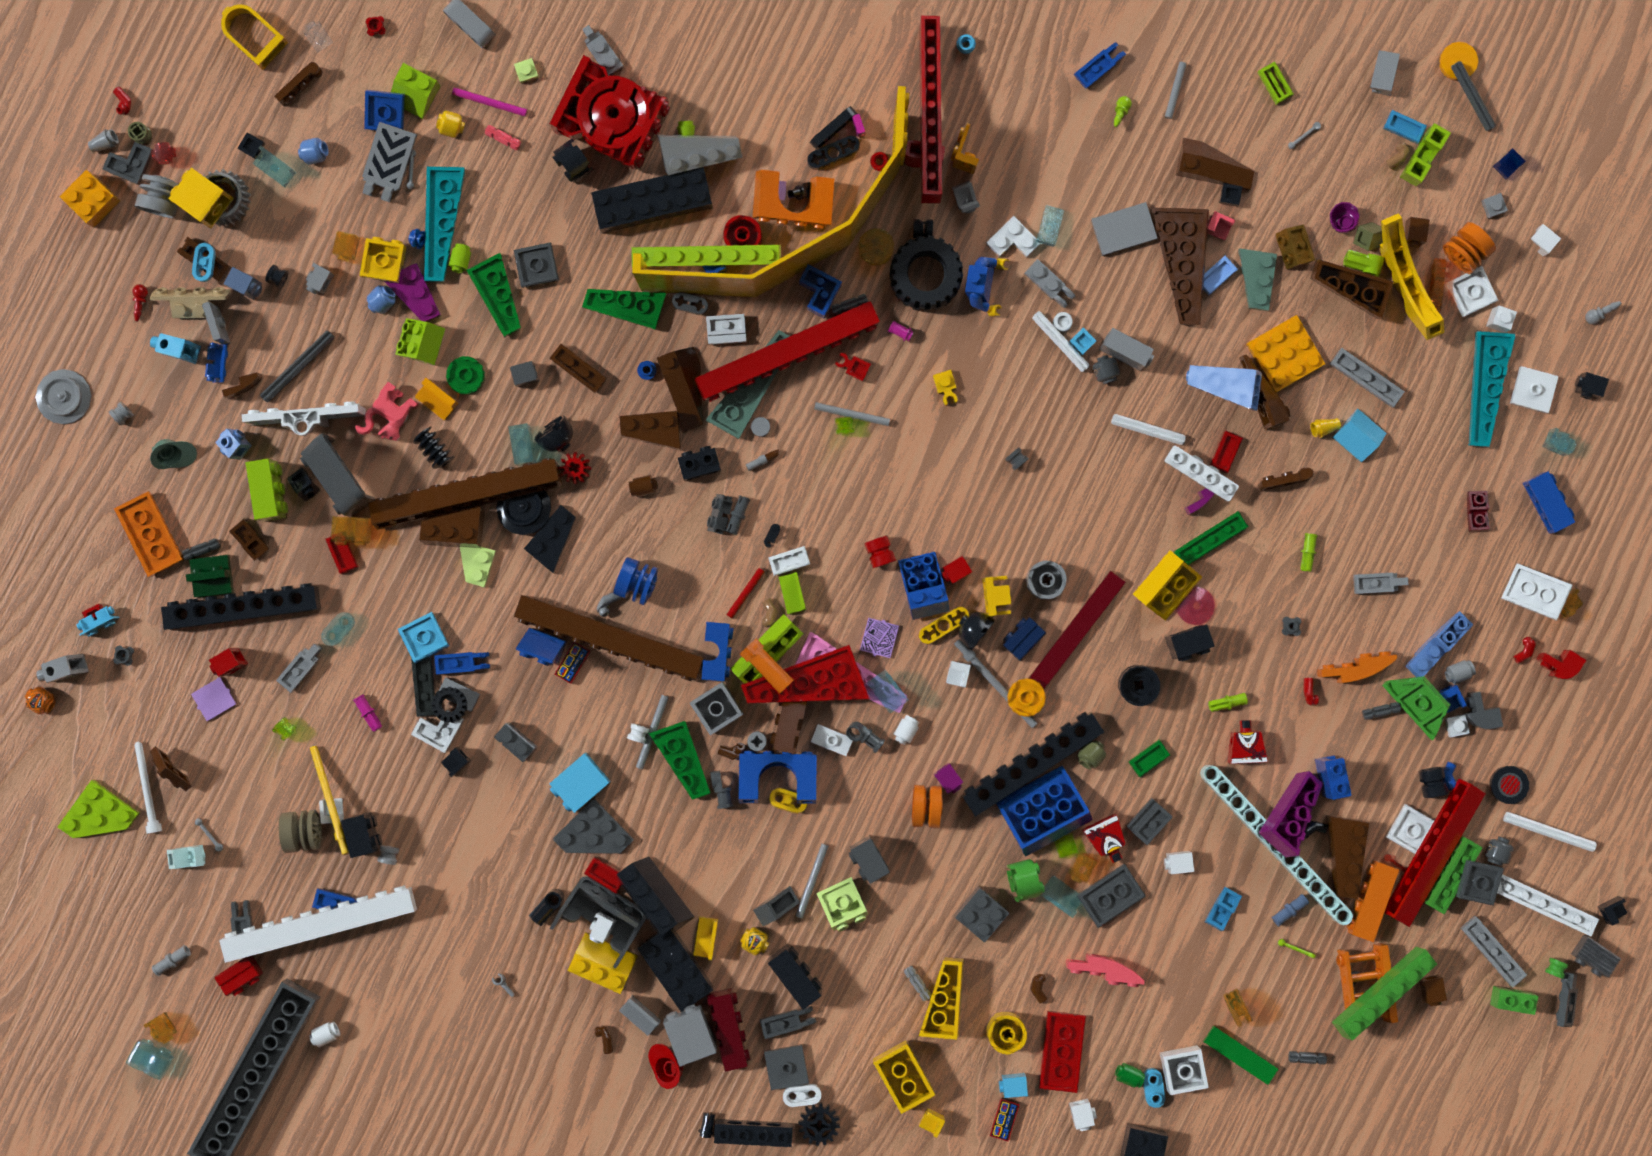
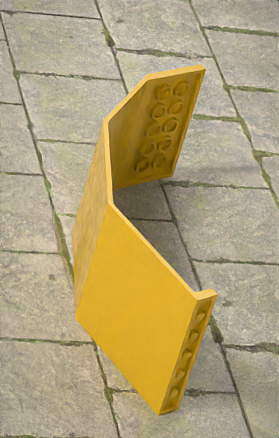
M898 86L892 156L848 221L752 275L649 270L642 254L633 253L632 274L641 291L757 297L804 271L808 264L813 266L850 245L899 172L900 166H903L908 134L907 111L909 93H906V86Z

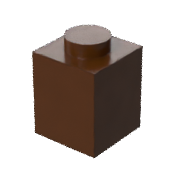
M1410 217L1406 220L1404 232L1406 241L1409 244L1408 246L1420 247V245L1427 242L1430 219Z
M1434 975L1423 977L1420 980L1424 1002L1430 1004V1006H1438L1442 1004L1441 1002L1447 1001L1443 977Z

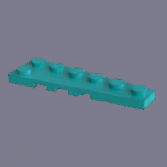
M427 166L425 282H445L465 177V167Z
M1483 331L1475 333L1468 446L1490 447L1496 421L1495 417L1499 409L1498 404L1503 391L1504 378L1507 374V366L1511 357L1515 334Z

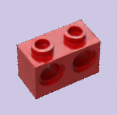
M228 648L209 659L211 663L209 667L213 674L218 675V677L230 676L248 665L239 648Z

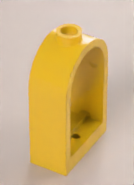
M247 5L228 6L222 12L221 27L225 36L262 70L289 43L266 20ZM240 14L253 15L275 35L256 57L238 43L230 33L232 20Z

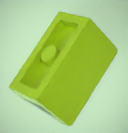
M797 572L780 576L779 581L787 614L806 610Z

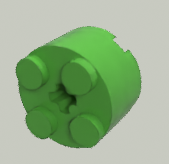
M1027 859L1007 865V868L1010 869L1007 871V877L1011 891H1016L1017 894L1014 897L1016 902L1041 896V893H1045L1042 881L1039 882L1038 874H1040V869L1037 863Z

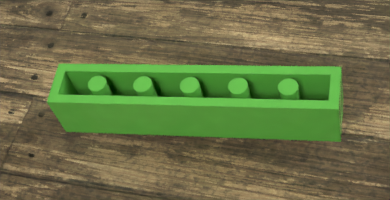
M1415 947L1333 1020L1332 1024L1342 1037L1353 1041L1430 972L1437 963L1426 949Z

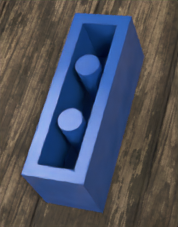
M1547 471L1522 484L1548 533L1551 534L1575 523V515L1572 509L1567 507L1563 492L1558 490L1554 475Z

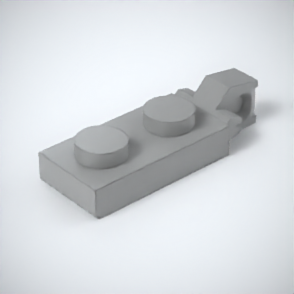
M589 25L582 29L587 36L585 40L587 48L597 63L606 68L608 76H612L624 67L599 31L594 33Z
M1397 573L1353 575L1354 594L1398 591V586L1409 585L1408 577L1397 578Z
M316 643L309 650L305 648L303 651H300L276 681L292 693L317 664L316 662L319 659L316 656L323 648Z

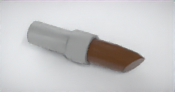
M779 449L765 455L763 454L756 460L746 464L748 471L761 465L763 466L768 461L778 457Z

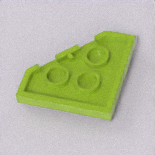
M91 780L60 822L58 828L71 838L126 830L130 828L140 813L98 782Z

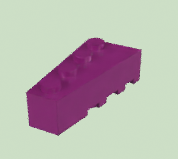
M1310 771L1296 773L1258 832L1285 857L1299 856L1301 850L1299 847L1301 841H1304L1306 835L1304 832L1307 823H1310L1311 811L1313 806L1316 805L1323 784Z

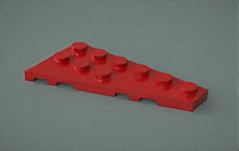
M850 645L783 669L793 681L780 694L764 677L741 685L747 703L870 699Z

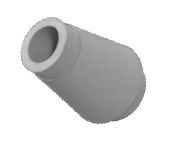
M105 129L89 141L88 146L92 152L115 147L119 143V139L112 129Z

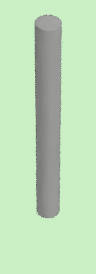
M818 402L815 403L814 410L889 426L890 422L888 418Z
M661 695L649 728V733L658 729L669 698L665 695ZM647 734L646 742L636 764V767L639 769L644 768L653 743L649 734Z
M821 844L796 917L803 919L829 847L826 844Z

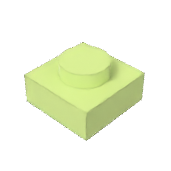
M532 58L514 64L521 84L539 78Z

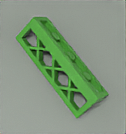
M1461 836L1425 899L1424 904L1445 915L1457 894L1466 859L1475 861L1483 847Z

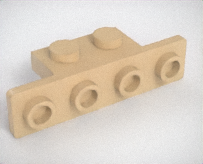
M161 287L153 291L150 299L169 300L172 318H206L202 307L203 303L210 302V300H227L231 291L223 287H216L214 289H205L204 287L186 289L179 287L174 290H167V288Z

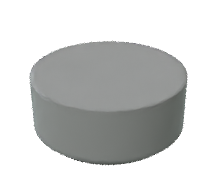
M758 417L753 420L751 430L758 437L766 436L770 431V423L766 418Z

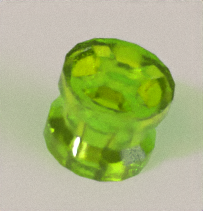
M853 417L835 419V424H837L836 435L854 433V428L852 427Z
M284 717L274 726L272 732L278 733L280 739L285 741L297 727L291 725L288 719Z

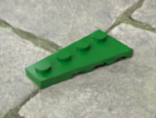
M587 289L582 308L656 330L667 293Z
M686 721L648 733L692 800L710 794Z

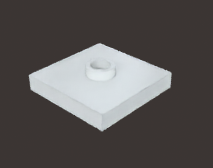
M1523 366L1519 367L1510 404L1546 414L1549 413L1558 376Z

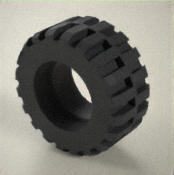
M923 235L917 236L914 240L911 238L906 241V244L901 245L897 253L894 254L889 273L891 288L896 293L895 296L898 300L901 299L905 306H911L913 310L918 311L921 309L924 312H929L932 309L938 310L943 305L946 306L956 296L963 279V265L960 262L958 252L953 250L954 247L950 243L946 244L944 239H935L931 235H928V237H923ZM919 257H932L938 260L944 269V279L940 286L934 290H919L909 280V266Z

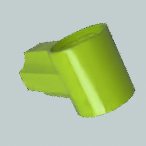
M1347 250L1343 266L1379 277L1384 257Z

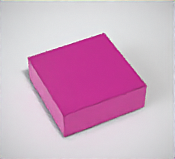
M856 114L852 117V122L857 137L860 138L865 136V129L860 114Z

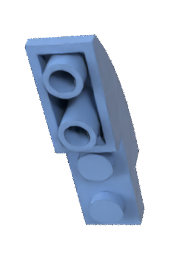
M1458 611L1415 652V656L1405 667L1415 677L1425 676L1438 660L1453 648L1473 624Z

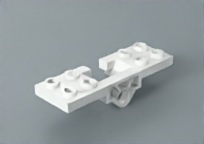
M354 401L344 402L343 406L336 405V403L325 404V407L283 411L278 408L267 409V412L249 410L247 411L248 414H242V422L251 426L281 423L282 427L293 430L297 435L306 436L317 424L329 427L328 419L364 416L366 408ZM300 422L307 424V430L303 433L297 429V425Z

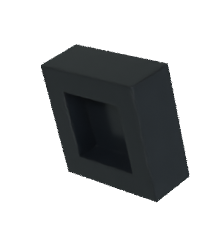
M247 132L237 149L256 160L265 143Z
M1223 183L1219 203L1238 207L1243 186Z

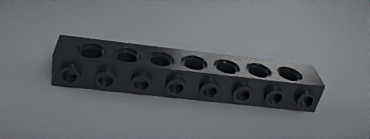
M312 583L300 584L301 588L293 589V586L281 587L282 591H274V588L263 589L260 594H255V591L243 592V596L238 597L234 593L224 595L223 599H217V596L205 597V601L198 602V599L186 600V604H179V601L167 602V606L161 607L164 630H173L320 610L319 589L317 586H312ZM297 593L302 595V601L299 604L294 600ZM278 596L283 598L281 606H277L275 603ZM260 598L264 601V606L261 609L256 605L257 600ZM240 601H243L245 604L243 611H239L237 608ZM222 603L226 607V610L223 614H221L218 610L220 604ZM202 606L207 610L206 615L203 617L199 613ZM183 609H186L188 613L185 619H182L180 615Z
M1086 711L1076 717V722L1072 724L1070 722L1060 727L1061 731L1056 735L1051 733L1044 738L1045 742L1038 745L1036 743L1029 747L1027 754L1017 755L1012 759L1013 763L1006 766L1004 764L996 769L997 773L993 776L987 775L980 780L981 784L974 787L971 785L965 789V794L962 797L974 816L976 817L1103 734L1104 730L1091 712L1087 714ZM1078 726H1083L1085 733L1079 737L1076 735L1075 729ZM1063 736L1069 739V743L1065 747H1061L1059 744V740ZM1051 747L1053 754L1050 757H1045L1043 755L1044 748ZM1031 757L1037 760V764L1033 768L1027 766V760ZM1019 768L1021 775L1018 778H1012V769ZM999 778L1005 781V785L1001 789L995 787V781ZM981 789L988 790L989 795L986 799L979 798L978 793Z

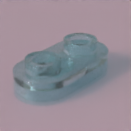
M347 612L336 615L322 631L321 639L323 643L328 646L339 644L354 627V617ZM345 618L348 620V624L346 626L342 623L343 619ZM332 632L335 634V639L333 640L329 637Z

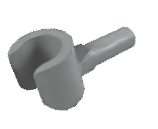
M498 973L501 977L500 983L495 978H492L493 984L501 985L511 997L515 995L505 982V975Z

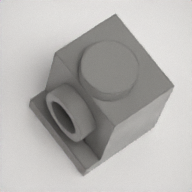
M313 263L312 267L315 269L310 271L306 278V290L315 295L318 292L324 295L334 274Z

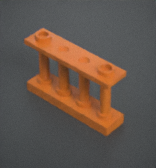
M1376 943L1373 944L1372 952L1349 955V951L1342 949L1337 950L1336 962L1340 968L1345 1010L1363 994H1354L1353 982L1371 979L1379 980L1391 969L1388 945ZM1375 960V971L1351 974L1350 963ZM1396 1002L1380 1016L1383 1018V1021L1389 1023L1398 1022Z

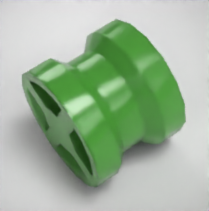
M1550 957V965L1545 969V972L1564 979V971L1568 969L1569 965Z

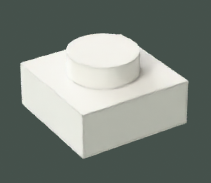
M1466 715L1445 718L1449 737L1469 734Z

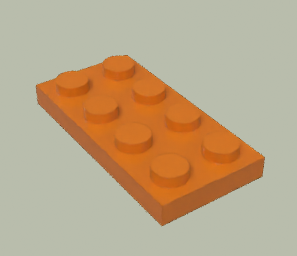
M148 491L114 508L147 577H151L184 560L151 492Z

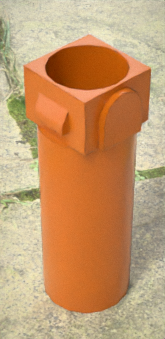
M756 638L740 655L747 662L749 661L780 694L793 679L763 649L764 646Z

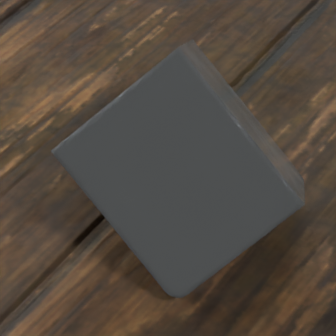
M533 361L510 367L516 387L539 382Z

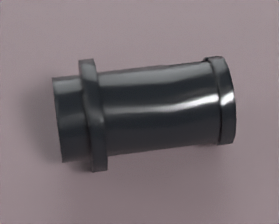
M707 1112L703 1113L701 1129L698 1130L700 1137L711 1138V1135L714 1134L712 1129L715 1114L710 1113L708 1121L709 1114Z

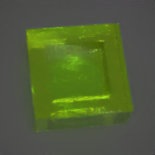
M1072 833L1054 841L1059 858L1078 853Z

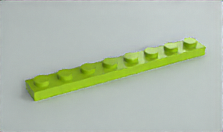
M781 245L631 247L632 267L633 253L642 254L647 267L770 265L781 258Z

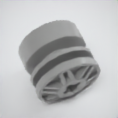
M143 174L142 180L150 185L140 184V188L147 191V194H137L134 207L151 214L174 219L178 206L170 202L168 198L171 196L170 192L173 187L179 184L166 177Z

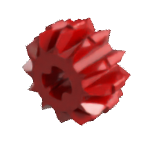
M577 452L573 453V458L569 453L566 454L568 461L561 459L565 466H559L560 470H565L560 474L561 477L567 476L566 482L568 483L573 478L574 485L577 484V478H579L581 483H584L585 481L582 476L584 475L589 478L590 475L586 473V470H592V467L585 466L590 463V460H584V454H581L578 458ZM573 464H576L577 466L580 465V468H578L579 471L577 473L575 471H571V468H573Z

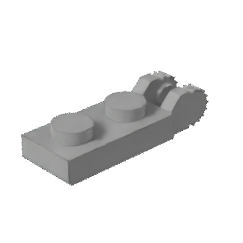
M1038 259L1024 273L1048 297L1054 299L1063 308L1068 304L1057 295L1060 291H1063L1071 299L1076 297L1065 286L1066 284Z

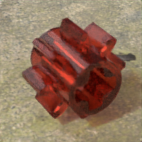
M168 142L155 144V149L151 150L152 159L158 161L159 165L173 163L172 159L177 157L175 148L170 146Z

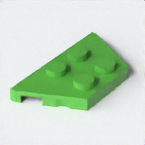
M1425 676L1385 681L1382 686L1431 740H1434L1450 704Z

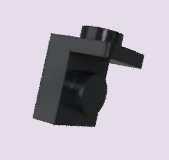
M303 467L287 478L295 493L304 501H308L320 492V488L314 484Z

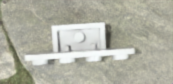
M1177 446L1172 447L1164 460L1165 463L1227 502L1232 499L1239 488V485L1221 475L1217 468L1211 465L1207 466L1201 458L1196 455L1191 456Z

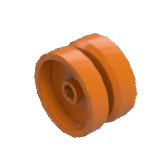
M914 785L912 827H923L925 816H927L929 828H940L943 809L941 786L931 785L928 797H926L925 786Z

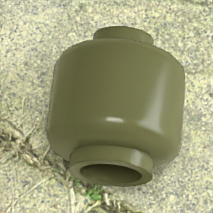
M1097 740L1084 745L1077 754L1078 762L1089 770L1098 768L1106 757L1104 745Z

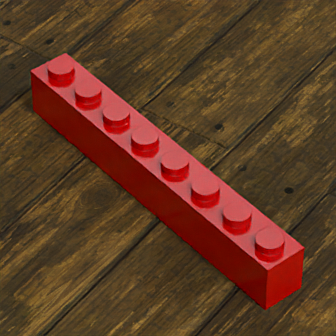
M1457 780L1456 786L1449 794L1389 899L1385 914L1408 927L1411 926L1486 793L1464 780Z

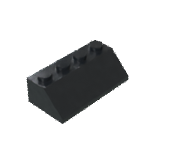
M650 857L633 862L616 874L618 881L662 940H665L695 918Z

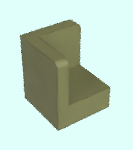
M1373 222L1358 226L1353 244L1367 251L1380 248V244L1383 243L1381 226Z

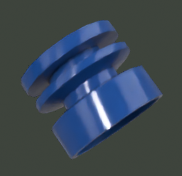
M627 557L618 575L613 594L626 598L631 591L633 592L632 601L636 602L639 595H641L639 604L645 606L656 586L658 568L653 567L650 574H648V564L640 571L638 570L640 561Z

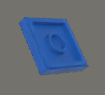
M366 90L364 129L377 130L379 122L404 130L405 94Z

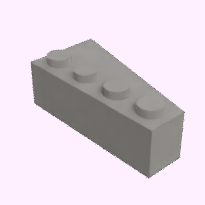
M657 135L665 171L668 175L742 158L739 139L736 136Z

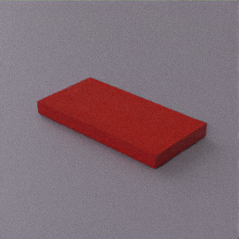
M1047 1011L1039 1089L1078 1093L1086 1015Z

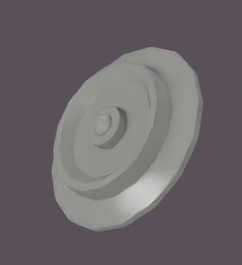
M65 369L52 371L46 375L38 385L36 392L37 407L42 415L53 423L59 424L73 423L82 418L90 407L92 397L90 386L84 377L75 371Z

